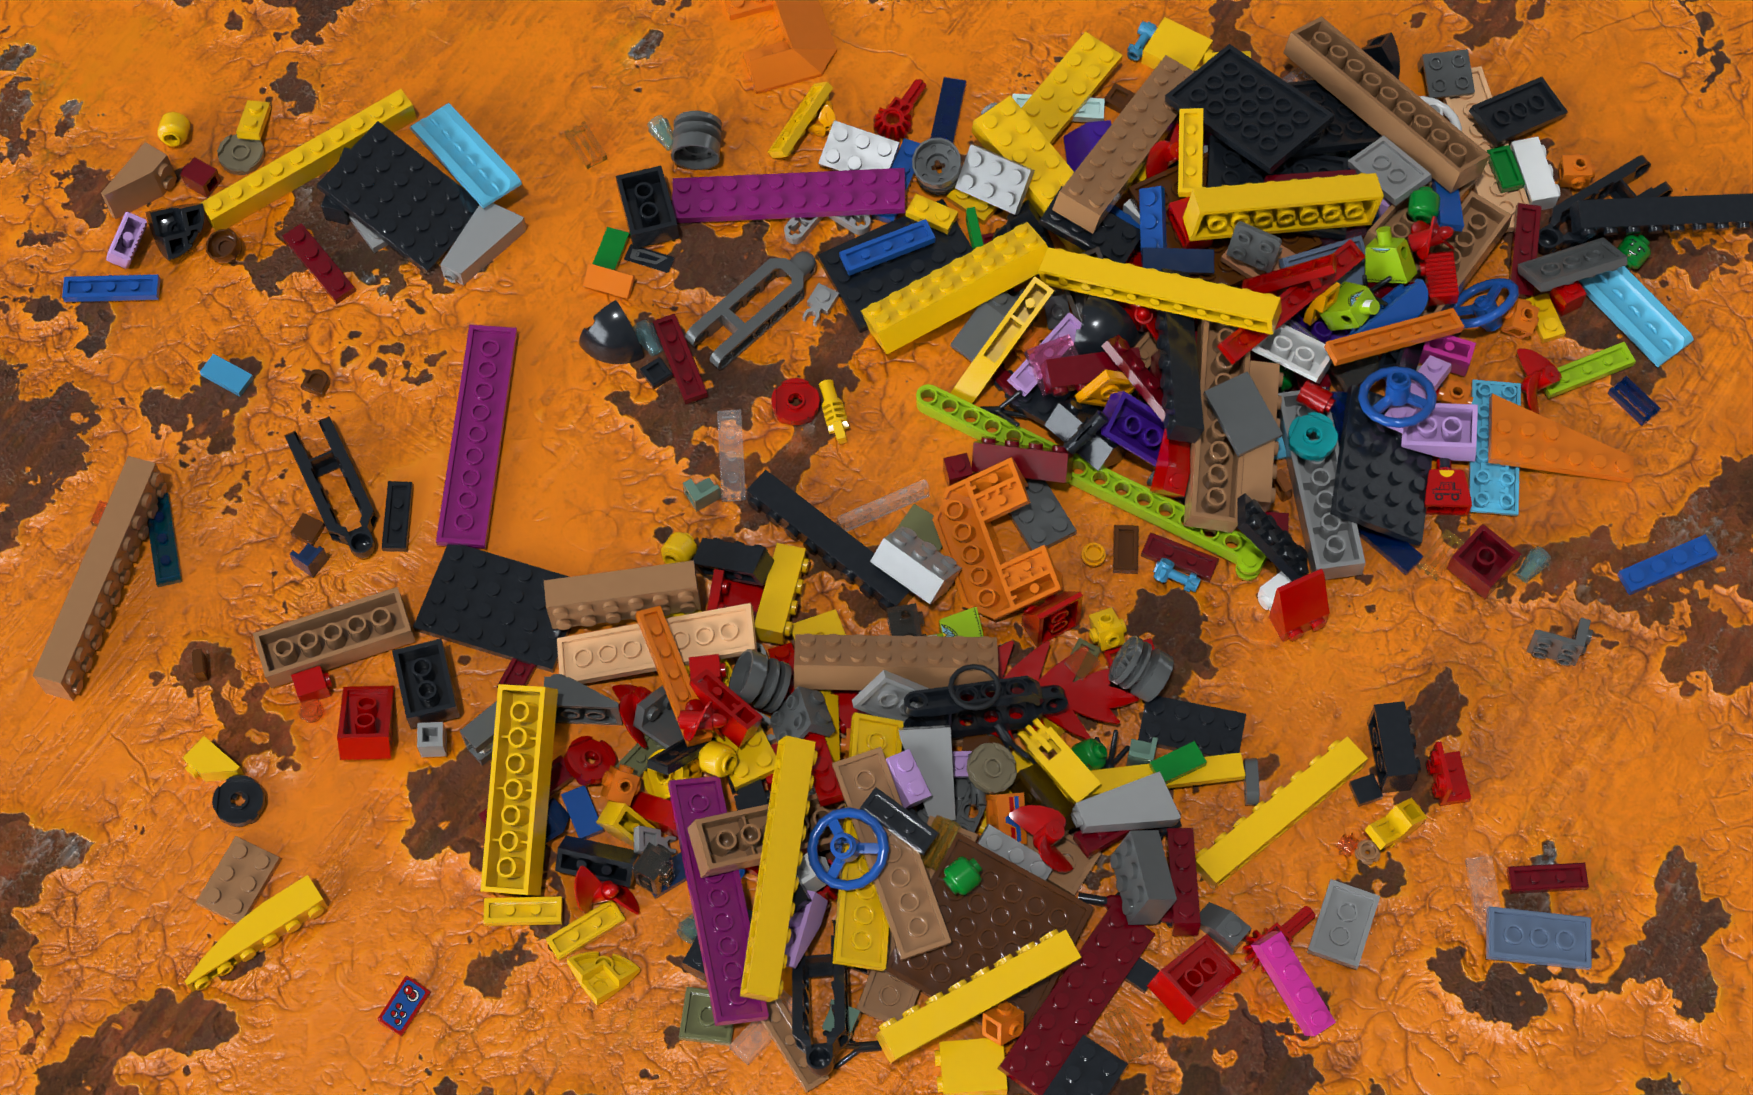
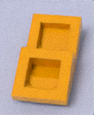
M1338 282L1332 284L1312 301L1303 318L1305 323L1311 326L1321 317L1319 312H1325L1337 301L1341 284Z

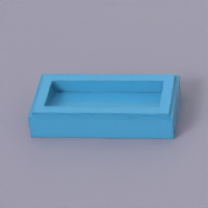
M215 354L210 357L200 371L201 376L241 397L254 379L252 374Z

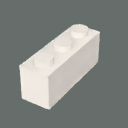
M1539 137L1512 141L1510 148L1525 182L1524 189L1529 204L1542 206L1541 210L1553 208L1556 206L1561 193L1559 185L1555 184L1553 179V168L1547 162L1545 146L1541 145Z

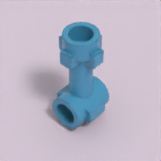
M1142 21L1137 31L1140 37L1135 45L1130 44L1127 49V56L1131 60L1138 61L1140 57L1142 58L1144 46L1157 29L1155 24L1149 21L1148 23Z
M1161 558L1160 562H1157L1153 571L1155 572L1153 577L1156 580L1165 583L1170 578L1184 584L1185 591H1196L1201 580L1197 577V574L1191 572L1190 576L1174 570V562L1167 558Z

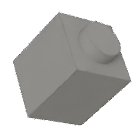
M443 722L417 723V748L421 757L447 756V731Z

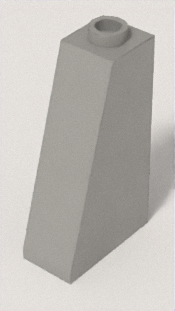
M494 203L484 209L479 205L440 264L445 279L452 283L458 282L465 285L525 233L527 228L524 217Z
M950 725L899 728V736L904 750H910L932 795L923 802L928 817L933 816L950 823V820H956Z
M1160 771L1077 802L1072 809L1073 813H1071L1074 825L1080 827L1082 833L1172 827L1177 825L1181 819Z

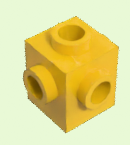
M1112 607L1089 615L1091 628L1089 629L1091 641L1097 643L1101 651L1125 643L1124 633L1127 632L1126 625L1122 618L1118 619Z

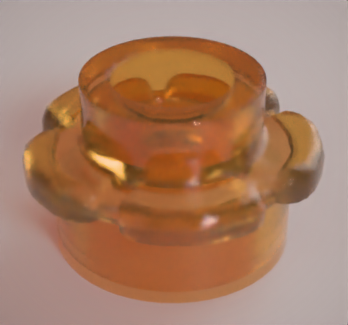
M317 699L303 701L300 705L301 709L298 711L300 718L309 723L317 722L323 715V707H321V702Z
M1353 833L1349 836L1344 834L1336 846L1340 849L1339 854L1349 858L1357 848L1359 840L1354 837Z

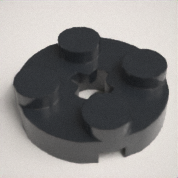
M244 775L232 776L226 779V782L221 787L218 786L212 799L213 808L223 823L234 827L246 826L259 820L260 814L265 807V794L259 784L251 777ZM242 795L245 802L241 806H236V804L232 803L233 800H237L238 796Z

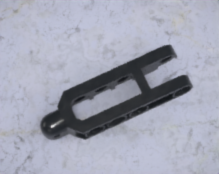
M1640 155L1554 206L1548 225L1539 230L1538 251L1543 254H1550L1558 249L1565 250L1606 237L1604 232L1596 233L1594 236L1582 237L1581 233L1572 234V232H1567L1563 235L1559 230L1561 224L1571 219L1569 206L1578 200L1604 199L1609 195L1612 199L1669 197L1673 189L1666 181L1655 188L1647 189L1638 196L1630 189L1628 184L1641 177L1651 167V163L1643 155Z
M330 416L318 420L331 450L310 460L299 440L296 430L284 435L332 540L349 545L353 555L358 558H367L372 555L375 543L371 534L378 520ZM339 468L362 515L360 519L361 527L350 532L347 531L346 527L340 526L337 522L322 486L318 481V477Z
M1029 676L999 679L1001 684L999 698L990 707L976 711L965 709L956 704L950 696L948 686L909 692L904 697V712L911 716L905 720L904 727L950 725L951 739L995 733L994 727L1001 722L1007 731L1024 729L1028 724L1034 726L1032 721L1036 718L1040 720L1042 715L1061 712L1067 707L1068 700L1065 690L1059 685L1040 686L1038 681ZM994 680L954 685L953 688L961 701L971 705H980L991 700L992 697H988L986 693L995 691L996 685ZM1013 688H1021L1022 690H1024V692L1021 694H1014L1010 690ZM968 694L973 696V699L964 701L960 697ZM919 701L923 706L914 708L910 706V703ZM1053 703L1057 704L1055 708L1051 707L1050 705ZM1017 712L1020 713L1022 717L1019 719H1013L1009 715L1011 713ZM987 716H994L998 720L995 722H987L984 718H986ZM968 719L973 723L969 726H964L960 724V721Z
M832 920L834 935H831V954L809 956L808 946L797 967L792 968V1035L796 1041V1046L806 1054L809 1070L816 1076L828 1075L834 1068L835 1055L849 1043L848 966L833 964L836 920ZM834 976V981H831L834 993V1004H832L834 1028L827 1035V1043L813 1044L810 1037L809 978Z

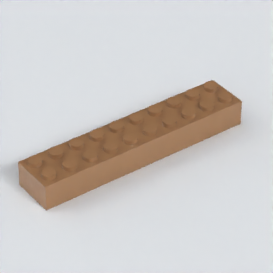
M1322 16L1290 33L1283 53L1375 129V131L1382 136L1384 135L1431 173L1432 178L1450 193L1482 175L1490 154Z
M1165 55L1059 191L1052 210L1093 234L1146 165L1149 151L1153 145L1165 140L1179 121V111L1165 102V95L1194 73V71Z
M1198 319L1196 348L1204 431L1196 443H1190V475L1186 488L1184 526L1232 533L1238 526L1237 498L1241 496L1244 455L1240 457L1236 455L1203 393L1247 371L1249 373L1251 350L1232 365L1218 349L1217 345L1239 327Z
M131 456L127 457L33 673V677L46 694L74 701L76 694H79L82 690L85 673L92 667L94 652L101 646L103 631L111 622L112 610L120 601L121 589L130 578V568L139 557V547L142 540L147 538L148 526L151 519H154L157 515L160 498H163L167 491V484L156 463Z

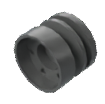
M687 111L677 115L674 119V139L671 149L672 160L677 165L691 170H705L716 166L720 161L721 120L717 116L704 111Z
M930 138L922 142L915 149L912 157V168L920 187L927 193L940 196L949 194L956 186L963 167L957 147L949 140L943 138ZM937 167L942 168V173H937Z
M1134 635L1123 644L1116 654L1109 670V681L1116 685L1119 684L1123 689L1130 688L1133 695L1146 702L1152 701L1169 679L1174 659L1158 648L1152 650L1151 644L1146 641L1143 642V639Z
M747 649L738 658L733 668L729 688L746 703L750 704L752 702L755 708L773 713L782 704L788 691L791 667L789 663L778 661L775 658L768 660L766 655Z

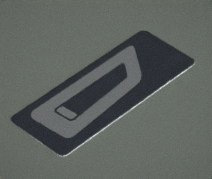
M632 244L629 246L624 257L627 261L666 273L669 272L674 261L672 256L646 248L633 249Z

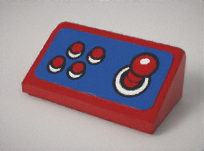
M406 975L379 1015L378 1022L402 1037L431 992Z

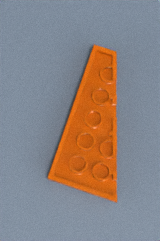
M1493 393L1489 397L1488 463L1627 483L1633 481V456Z

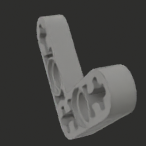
M852 215L828 216L856 235H863L871 229L869 215H854V219ZM792 217L784 227L786 241L791 244H800L823 217H815L812 220ZM856 221L859 223L864 221L865 225L860 224L859 226H856ZM799 228V234L794 233L791 235V230L795 232Z

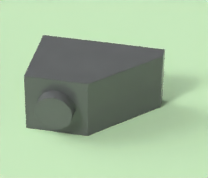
M1209 902L1200 912V929L1231 955L1238 950L1245 942L1246 937L1250 935L1252 928L1228 909Z

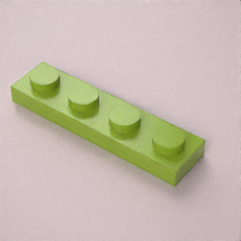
M1622 342L1558 367L1557 369L1562 379L1543 390L1548 399L1634 366L1636 360L1626 343Z

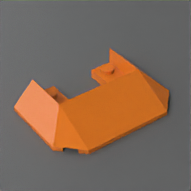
M723 0L730 21L774 9L785 41L743 52V58L756 94L821 77L826 70L827 64L837 52L819 0Z
M1012 457L946 487L942 496L944 499L938 511L936 510L932 519L945 556L953 558L957 565L962 568L955 579V583L964 607L967 609L977 607L979 614L994 620H998L1063 590L1062 573L1055 568L1046 545H1042L1006 562L991 521L1031 503L1025 489L1029 485Z

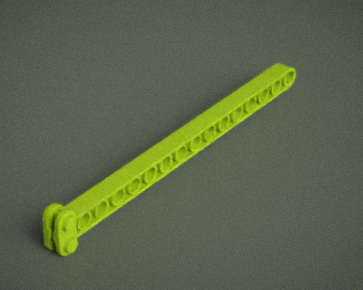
M926 384L917 390L916 405L920 412L977 440H981L983 436L995 437L996 442H1005V439L1017 438L1021 445H1029V442L1043 443V447L1052 448V445H1057L1020 426L1016 427L1007 420L934 385ZM925 397H932L934 400L931 402H926L922 399ZM947 407H952L955 410L952 412H946L944 409ZM968 417H973L976 419V421L967 422L965 419ZM993 427L996 428L997 431L991 433L988 432L987 429ZM1074 454L1072 480L1067 483L1235 563L1236 574L1242 580L1252 581L1260 574L1268 557L1243 533L1235 529L1230 533L1186 527L1182 524L1184 521L1185 505L1166 496L1151 492L1149 488L1107 468L1098 471L1080 455ZM1081 469L1084 472L1082 474H1075L1073 470ZM1102 479L1106 483L1099 485L1094 480ZM1123 489L1127 494L1119 495L1116 491ZM1146 500L1149 502V504L1143 506L1140 505L1138 501ZM1160 511H1169L1171 515L1163 516L1160 514ZM1210 531L1213 532L1215 536L1207 537L1204 535V533ZM1234 542L1238 547L1229 548L1226 543Z

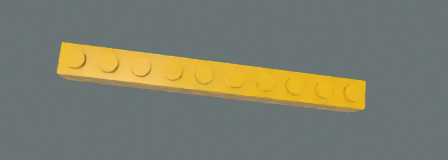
M402 89L397 90L201 202L203 203L206 219L215 231L229 228L333 168L339 162L344 147L351 149L377 121L394 133L417 120L413 104Z
M1048 247L1039 268L1040 280L1048 286L1271 335L1275 331L1282 311L1281 297L1270 293L1263 294L1247 288H1235L1223 283L1207 282L1200 278L1193 279L1177 273H1165L1154 268H1142L1130 263L1114 262L1107 258L1100 259L1084 253L1068 252L1060 248Z
M787 735L778 741L742 977L741 997L772 1002L778 999V996L783 991L781 974L787 964L785 947L791 937V929L788 926L795 910V903L792 902L793 893L796 892L799 884L796 872L803 856L802 851H800V845L806 835L804 818L810 809V801L807 798L808 791L812 789L814 776L811 775L812 766L815 765L817 760L816 742Z

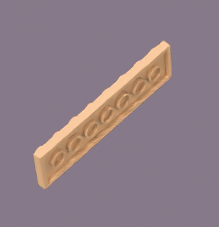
M1482 66L1471 68L1475 89L1474 94L1442 98L1443 102L1458 116L1462 132L1486 152L1489 149L1509 145L1506 142L1494 147L1469 112L1473 105L1492 98ZM1487 161L1482 175L1479 176L1473 190L1476 194L1512 215L1510 226L1505 233L1514 231L1516 205L1518 203L1529 204L1525 189L1521 188L1501 193L1489 161Z
M751 603L666 618L684 666L689 665V657L719 654L720 659L741 656L747 649L757 652L754 615ZM639 624L557 638L559 674L570 677L582 684L657 671Z

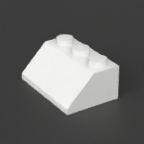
M1285 324L1281 325L1274 331L1273 335L1270 334L1251 350L1319 384L1332 363L1324 348V343Z

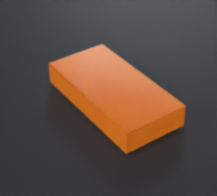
M589 263L583 286L629 299L635 276Z

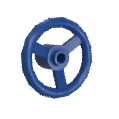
M1488 279L1464 290L1459 294L1458 302L1456 304L1452 303L1448 309L1454 308L1458 316L1469 314L1476 316V318L1471 319L1460 318L1464 324L1463 329L1481 326L1487 332L1495 331L1503 324L1502 316L1513 307L1518 299L1519 287L1510 279ZM1502 288H1506L1509 290V295L1498 307L1495 300ZM1490 289L1487 295L1477 297L1472 305L1461 306L1474 295Z
M1393 366L1381 368L1368 375L1360 385L1358 400L1362 411L1371 420L1387 427L1403 428L1414 426L1427 419L1435 409L1437 394L1433 383L1424 374L1411 368ZM1387 377L1385 397L1371 406L1368 399L1369 389L1375 382ZM1411 379L1418 382L1425 389L1427 399L1410 392ZM1407 403L1422 409L1415 415L1404 418L1387 417L1381 414L1391 405L1403 406Z
M846 807L833 810L819 819L810 833L807 853L809 864L819 880L831 888L849 891L863 888L877 879L886 865L889 844L887 833L877 818L865 810ZM849 817L863 821L872 828L877 836L878 843H859L855 837L844 832L839 819ZM827 826L830 827L834 835L830 843V849L835 856L828 872L825 871L819 862L817 851L819 838ZM850 844L849 849L844 852V847ZM859 854H878L871 870L860 878L852 880L838 879L846 862L854 861Z

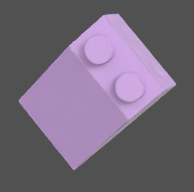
M1436 403L1435 409L1427 419L1414 426H1409L1404 434L1402 433L1401 447L1439 458H1448L1451 461L1475 462L1478 405Z
M807 890L812 901L795 913L789 920L788 928L791 929V937L785 947V954H787L786 967H797L821 926L828 900L815 891Z

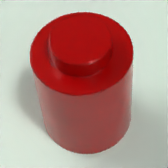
M1307 380L1301 388L1296 402L1317 413L1324 414L1325 411L1329 413L1332 410L1336 400L1333 399L1334 393Z

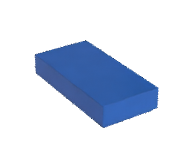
M580 786L561 794L578 838L588 839L604 832L603 828L596 823L598 816L585 786Z

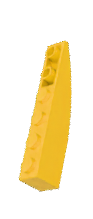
M1037 277L1032 279L953 388L951 394L973 404L1054 294L1052 288Z
M306 875L263 902L222 936L186 978L185 983L191 991L205 989L210 985L211 980L219 975H227L233 970L235 965L241 961H249L260 949L273 946L278 942L279 937L287 932H295L309 918L314 919L320 916L328 906L309 876Z

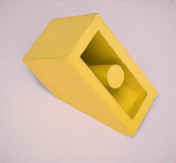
M205 736L182 757L187 764L185 767L186 771L195 779L200 776L205 782L221 781L232 776L244 775L241 768Z
M608 801L596 821L599 826L613 837L633 847L635 827L655 828L627 804Z

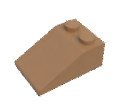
M144 142L101 194L112 217L117 219L123 216L125 212L134 211L164 196L168 190L174 187L177 177L168 156Z

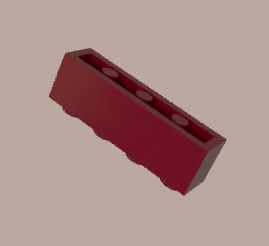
M1139 347L1131 348L1136 356L1141 359ZM1106 351L1046 359L1040 366L1045 393H1054V396H1062L1072 390L1081 391L1106 369L1122 372Z
M983 436L981 440L973 443L971 467L973 472H981L1012 457L1024 478L1062 483L1072 480L1074 455L1064 445H1052V448L1043 447V443L1029 442V445H1021L1019 440L1005 439V442H996L995 437Z
M1167 828L1165 839L1166 860L1177 900L1170 907L1172 936H1198L1201 921L1193 828Z

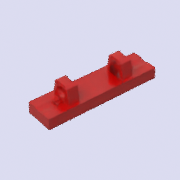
M1335 253L1245 279L1243 280L1242 288L1263 294L1270 293L1275 296L1278 295L1277 290L1306 281L1310 282L1313 290L1321 288L1323 277L1336 273L1338 260Z

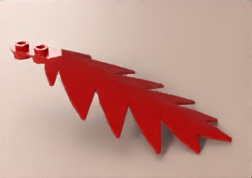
M1012 640L998 647L999 679L1003 678L1014 644ZM1046 641L1017 663L1003 678L1029 676L1038 681L1040 686L1059 685L1062 687L1068 700L1067 707L1061 712L1045 714L1043 716L1059 727L1085 740L1091 737L1075 712L1097 721L1118 725L1120 720L1110 709L1123 707L1139 700V697L1127 691L1109 686L1111 683L1108 677L1110 668L1099 670L1073 682L1089 650L1087 646L1065 658L1039 679L1050 642ZM1013 688L1010 690L1014 694H1021L1024 692V690H1022L1021 688ZM995 692L986 693L988 697H993ZM965 694L960 698L964 701H970L973 699V696ZM1053 703L1050 706L1055 708L1057 704ZM1017 712L1011 713L1009 715L1013 719H1019L1022 717V715ZM987 716L986 718H984L987 722H995L998 720L994 716ZM1041 717L1040 721H1041V723L1045 726V724H1044V722H1043V720H1042V717ZM961 720L960 724L966 726L964 721ZM1035 725L1032 726V728H1033L1035 731L1038 730L1037 727H1035ZM1008 731V733L1010 734V736H1011L1012 739L1014 740L1011 731ZM995 732V733H990V734H992V735H994V736L1000 738L996 732Z

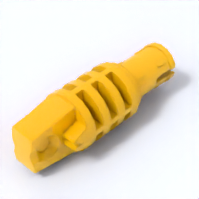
M824 380L819 383L824 401L822 403L823 414L829 434L835 433L838 444L841 445L848 442L845 429L850 428L843 402L837 397L833 380Z

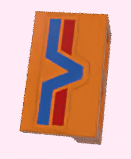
M1024 792L986 794L987 825L990 824L1018 842L1027 844L1026 830L1009 817L1013 810L1025 806Z

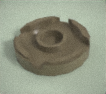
M237 134L227 136L220 143L217 150L219 162L223 169L234 175H246L257 170L265 157L264 147L260 140L238 139Z
M984 743L970 753L967 759V773L970 781L977 789L984 793L996 794L1005 791L1013 784L1017 775V770H1015L1016 762L1011 752L1001 744Z

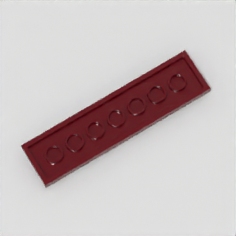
M1112 903L1078 951L1081 958L1067 967L997 1069L1032 1095H1043L1083 1034L1086 1036L1155 933L1144 925H1128L1123 910L1115 903Z

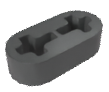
M1244 758L1245 805H1257L1259 803L1257 758Z

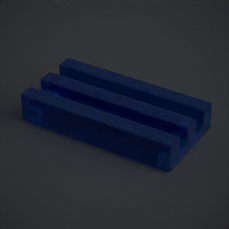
M1627 376L1608 391V394L1641 426L1658 414L1661 409ZM1619 390L1629 399V402L1618 392ZM1635 407H1638L1646 416L1644 417Z

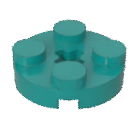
M1310 412L1307 415L1296 417L1288 431L1289 449L1303 459L1317 462L1323 461L1325 457L1333 452L1338 440V433L1333 426L1334 423L1329 417L1317 412ZM1312 432L1317 433L1316 437L1318 440H1309L1306 434L1311 435Z

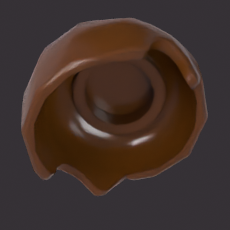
M229 228L215 231L206 241V253L215 262L230 263L241 253V240Z

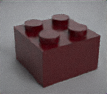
M1482 524L1453 554L1447 569L1486 599L1517 566L1522 554Z

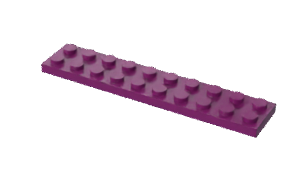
M905 168L673 178L672 207L677 223L905 213Z
M469 325L436 543L439 546L452 544L486 549L518 333L517 328Z
M716 776L670 780L668 788L715 1026L767 1020L769 1014L766 1001L740 996L750 921L739 870L701 878L687 829L696 819L727 813L721 780Z

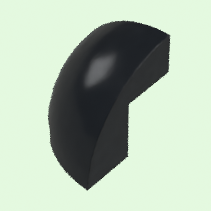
M1392 32L1368 40L1367 45L1361 49L1399 80V51Z
M1029 199L1022 203L1018 215L1010 213L1006 217L1008 220L1006 225L997 228L992 238L993 240L997 236L1004 235L1013 230L1016 226L1028 222L1046 242L1047 246L1055 249L1048 230L1038 225L1041 218Z
M203 203L177 205L145 212L153 238L160 252L167 260L179 257L193 246L192 243L198 233L201 232L204 223Z
M1089 295L1081 311L1083 315L1082 327L1077 329L1075 334V355L1105 352L1102 345L1117 335L1125 339L1129 343L1130 348L1133 347L1140 340L1135 323L1125 309L1114 300Z
M617 300L611 302L595 314L593 325L584 328L580 335L579 345L588 355L601 362L628 364L644 358L638 338Z

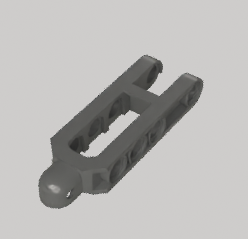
M801 251L790 260L787 258H770L693 324L687 331L685 339L695 347L707 336L710 338L724 326L732 335L717 347L710 357V362L719 370L724 369L804 299V282L816 270L814 256L807 251ZM789 275L792 278V283L746 323L734 314L741 307L744 308L747 302L758 292H763L764 287L775 277L779 278Z

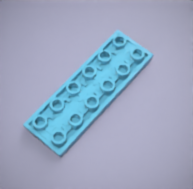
M450 103L445 104L428 117L419 120L409 127L416 137L483 209L522 185L518 175Z
M1625 266L1619 267L1614 271L1597 274L1592 278L1578 280L1587 293L1586 295L1657 367H1660L1694 341L1692 334Z
M1473 379L1471 397H1474L1472 404L1478 405L1476 459L1475 462L1469 461L1468 488L1472 500L1470 512L1518 516L1519 467L1488 463L1489 397L1493 393L1521 406V383Z

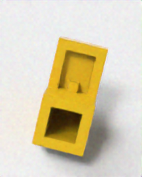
M1411 797L1397 804L1384 818L1371 823L1365 829V832L1380 850L1388 846L1392 848L1412 834L1428 817Z

